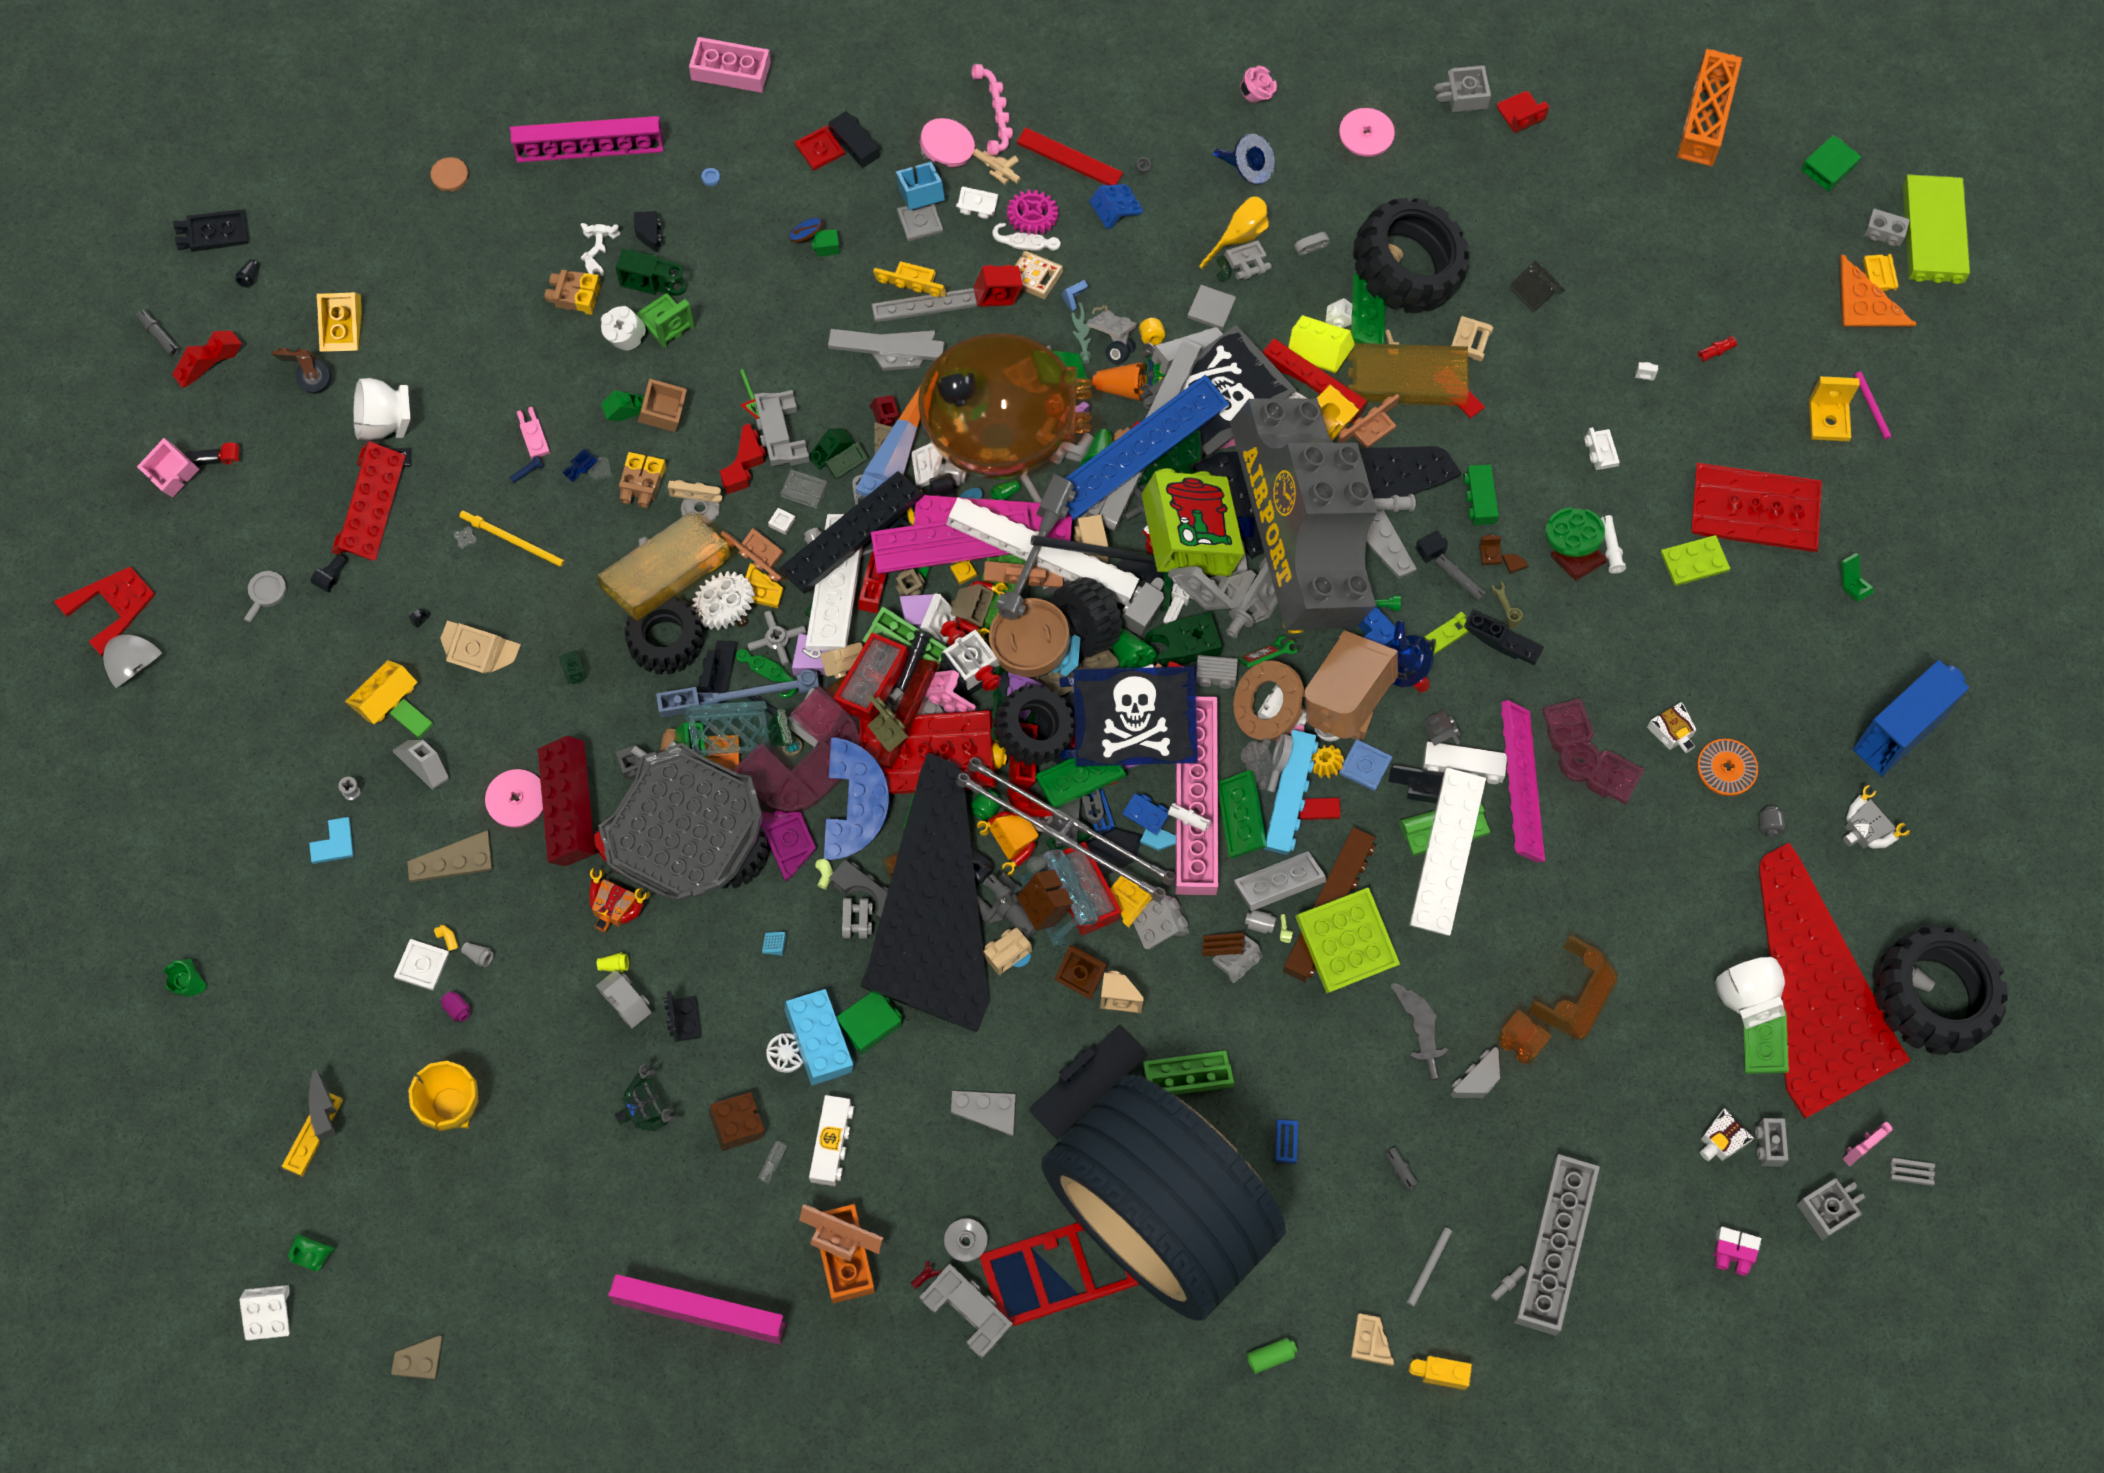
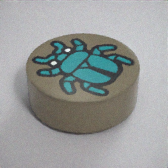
M790 736L783 741L782 750L786 756L796 757L802 752V742L799 738Z

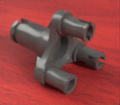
M1005 872L997 879L991 874L989 876L990 879L986 878L983 884L996 895V902L991 908L980 896H977L978 911L982 916V920L989 924L1007 918L1021 933L1025 934L1026 938L1031 937L1036 930L1017 899L1023 887L1020 884H1016Z

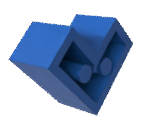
M1377 607L1358 625L1366 634L1363 638L1387 647H1392L1397 643L1401 633Z

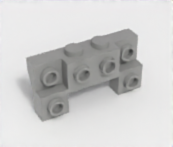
M793 390L781 393L754 394L759 419H756L758 430L763 431V435L760 436L763 447L766 446L771 466L789 462L793 466L810 462L805 440L789 442L783 415L797 412Z
M949 1264L920 1296V1300L934 1314L947 1302L977 1330L967 1341V1345L983 1360L998 1344V1341L1010 1330L1013 1324L995 1307L997 1304L988 1295L984 1297L979 1292L981 1289L974 1281L969 1283Z

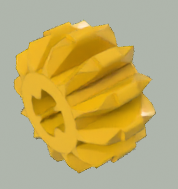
M1324 744L1322 749L1317 748L1316 754L1312 753L1311 761H1314L1312 771L1314 774H1318L1321 779L1325 775L1330 779L1331 774L1337 776V770H1343L1342 763H1344V758L1339 748L1335 749L1333 745L1327 748Z

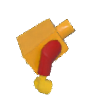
M1002 811L989 818L988 822L979 821L977 828L986 827L980 831V835L983 836L991 831L1008 860H1013L1011 863L1006 862L1002 866V870L1008 866L1012 867V870L1007 874L1011 876L1015 872V867L1020 866L1032 854L1036 847L1037 832L1040 831L1036 830L1032 823L1022 817L1014 816L1012 812Z

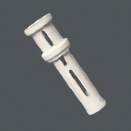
M1608 515L1605 516L1606 521L1604 517L1601 518L1605 526L1604 538L1607 547L1605 556L1609 560L1610 565L1608 570L1610 573H1621L1626 570V564L1623 563L1622 559L1623 550L1618 546L1613 517Z

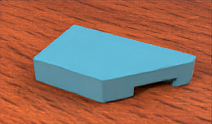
M1161 829L1156 836L1145 830L1140 842L1159 851L1175 845L1176 835Z

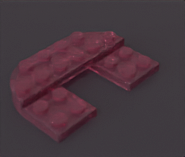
M820 686L791 713V716L819 742L792 771L785 767L762 743L732 770L737 774L751 776L757 797L768 807L776 811H783L784 813L805 811L816 805L842 780L829 778L831 737L848 740L858 746L861 745L860 735L852 718Z

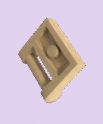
M1461 316L1450 351L1483 361L1485 355L1483 352L1488 337L1492 334L1493 326ZM1479 330L1482 334L1477 349H1473L1471 346L1476 331Z

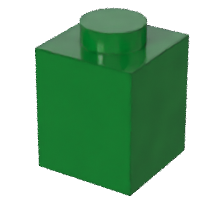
M837 229L818 231L814 234L815 239L811 240L812 249L817 251V257L840 254Z

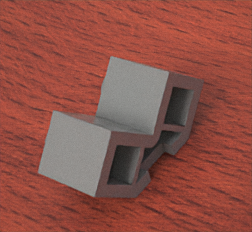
M615 970L598 983L596 987L607 1002L615 1008L623 1021L631 1028H634L652 1013L647 1007L650 1003L643 995L639 996L630 984L632 982L625 973L621 975Z

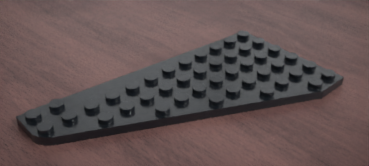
M1440 447L1359 448L1373 499L1391 498L1393 495H1398L1399 497L1408 496L1409 494L1414 495L1443 485L1461 476L1460 470L1448 452ZM1219 452L1194 464L1193 468L1196 472L1205 471L1209 472L1211 476L1227 477L1244 549L1251 559L1263 554L1264 549L1238 452Z

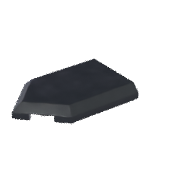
M1117 827L1100 834L1137 856L1142 834ZM1096 838L1085 842L1090 852L1119 869L1135 862ZM1095 861L1103 877L1114 872Z

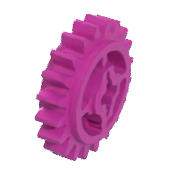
M1027 190V194H1024L1021 191L1020 197L1014 195V200L1010 199L1009 205H1007L1009 224H1014V230L1020 228L1021 234L1027 231L1028 236L1031 232L1038 235V231L1045 234V229L1050 231L1051 225L1055 226L1056 220H1058V207L1055 206L1056 201H1051V196L1044 197L1045 192L1038 194L1037 190L1034 193ZM1020 209L1023 211L1022 216L1018 212ZM1042 210L1046 211L1047 214L1045 216L1042 215Z

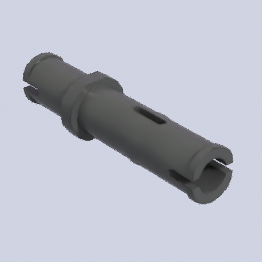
M145 309L141 310L144 314L140 311L137 312L136 318L145 326V331L152 334L169 356H174L173 351L175 354L180 351V348L159 326V322L154 320Z
M1444 554L1437 558L1435 564L1447 573V577L1453 578L1478 602L1481 600V597L1483 598L1487 592L1461 571L1458 564L1452 563Z

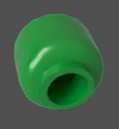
M989 790V791H988L989 793L993 794L994 796L999 797V795L996 794L994 791H992V790ZM981 793L975 797L971 804L972 814L983 821L995 816L1001 805Z

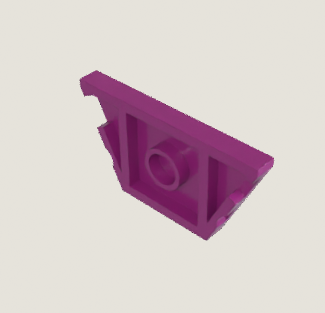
M762 812L761 827L764 828L766 839L786 882L816 851V847L800 812Z

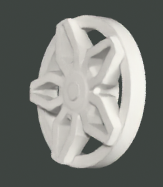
M779 1034L768 1044L766 1051L767 1060L771 1067L779 1072H793L803 1064L802 1058L796 1054L799 1052L798 1047L796 1049L793 1048L794 1045H797L796 1041L789 1045L787 1038L795 1040L792 1034ZM781 1039H784L786 1044L782 1045ZM776 1041H778V1046H779V1047H777V1046L772 1047V1045H773ZM777 1050L778 1053H773L770 1051ZM770 1056L775 1058L778 1057L777 1065L772 1061ZM793 1057H796L799 1062L792 1060ZM780 1061H783L784 1064L780 1067ZM788 1062L795 1065L791 1068H785Z

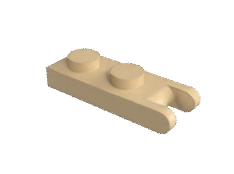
M681 480L669 481L668 491L670 497L715 503L722 502L719 487L706 486L702 483L691 484Z

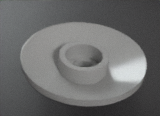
M959 1219L953 1222L946 1230L944 1236L945 1248L949 1255L958 1261H973L979 1258L986 1249V1231L980 1223L973 1219ZM964 1238H968L970 1240V1243L968 1245L962 1244V1240Z

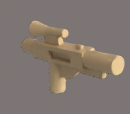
M974 150L973 155L996 170L995 172L991 170L989 173L999 179L1004 186L1009 179L1015 183L1021 180V177L1010 169L1019 162L1016 156L1007 161L1002 157L995 158L992 155H988L986 151Z

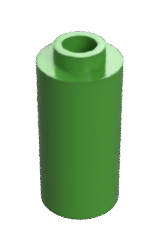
M1284 1338L1249 1352L1246 1356L1252 1372L1257 1374L1295 1359L1297 1348L1293 1340L1289 1341L1288 1338Z

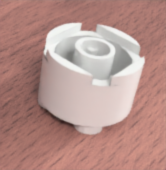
M626 306L613 308L601 318L603 336L619 349L625 351L632 350L639 346L640 340L645 336L644 322Z

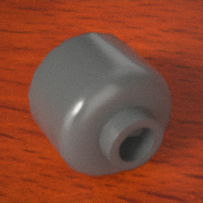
M1765 807L1759 813V831L1766 834V837L1776 838L1785 831V813L1779 807Z

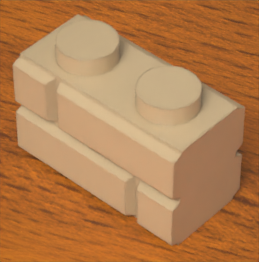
M859 642L848 645L846 648L821 653L820 657L822 664H824L826 676L834 675L835 679L846 676V671L851 669L863 648L862 643Z
M1014 928L1013 930H1006L998 941L988 943L983 953L984 958L995 972L1001 975L1031 953L1032 947L1020 930Z

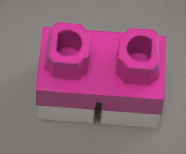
M1720 1227L1716 1233V1244L1713 1251V1256L1716 1257L1715 1268L1727 1270L1729 1262L1733 1261L1737 1263L1735 1273L1746 1276L1751 1266L1756 1262L1761 1238L1745 1233L1740 1234L1738 1231Z

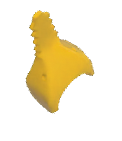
M1250 197L1238 208L1216 247L1200 264L1199 267L1201 269L1223 247L1250 242L1268 228L1267 207L1261 198Z

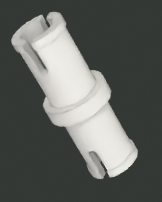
M1175 803L1172 804L1168 815L1183 821L1185 825L1188 826L1190 824L1203 832L1207 831L1211 822L1195 814V811L1191 809L1188 811Z

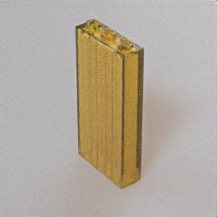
M1354 343V347L1348 354V362H1352V367L1348 368V379H1352V384H1348V388L1367 400V403H1383L1389 396L1393 397L1398 394L1400 396L1398 404L1467 405L1468 346Z
M689 512L598 574L599 586L631 617L638 621L730 557V546L727 540L721 539L712 527L706 526L699 516L696 517L692 512Z

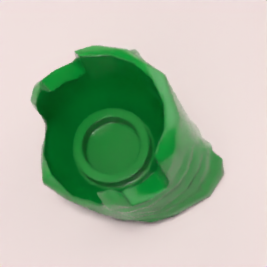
M191 958L172 961L163 970L168 975L165 988L175 994L191 997L203 992L207 987V984L197 972Z
M297 1233L288 1252V1258L292 1263L317 1272L334 1252L335 1248L308 1239L304 1235Z

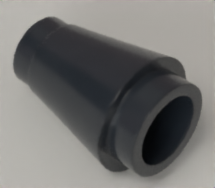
M249 259L236 273L235 281L237 284L245 288L253 284L259 267L257 261Z

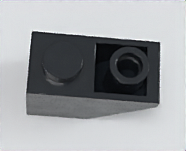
M657 211L634 212L636 237L654 252H659V246H662V235L659 234V230H662V220L658 218Z

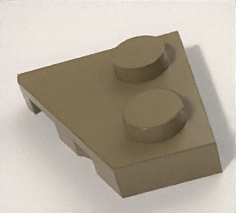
M437 1336L395 1352L391 1375L436 1380L443 1337Z

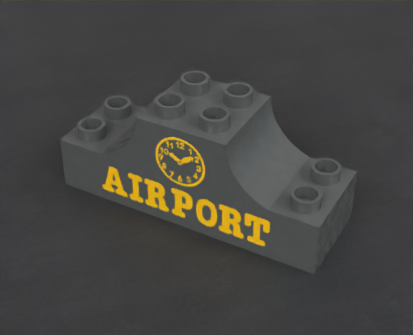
M1248 399L1230 421V427L1285 630L1356 628L1376 607L1365 567V548L1369 527L1373 518L1378 513L1358 443H1334L1330 439L1326 431L1318 399Z

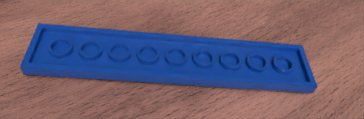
M1206 375L1202 376L1064 478L1074 485L1073 491L1076 492L1072 503L1067 502L1066 507L1069 508L1068 514L1074 521L1229 407V403Z

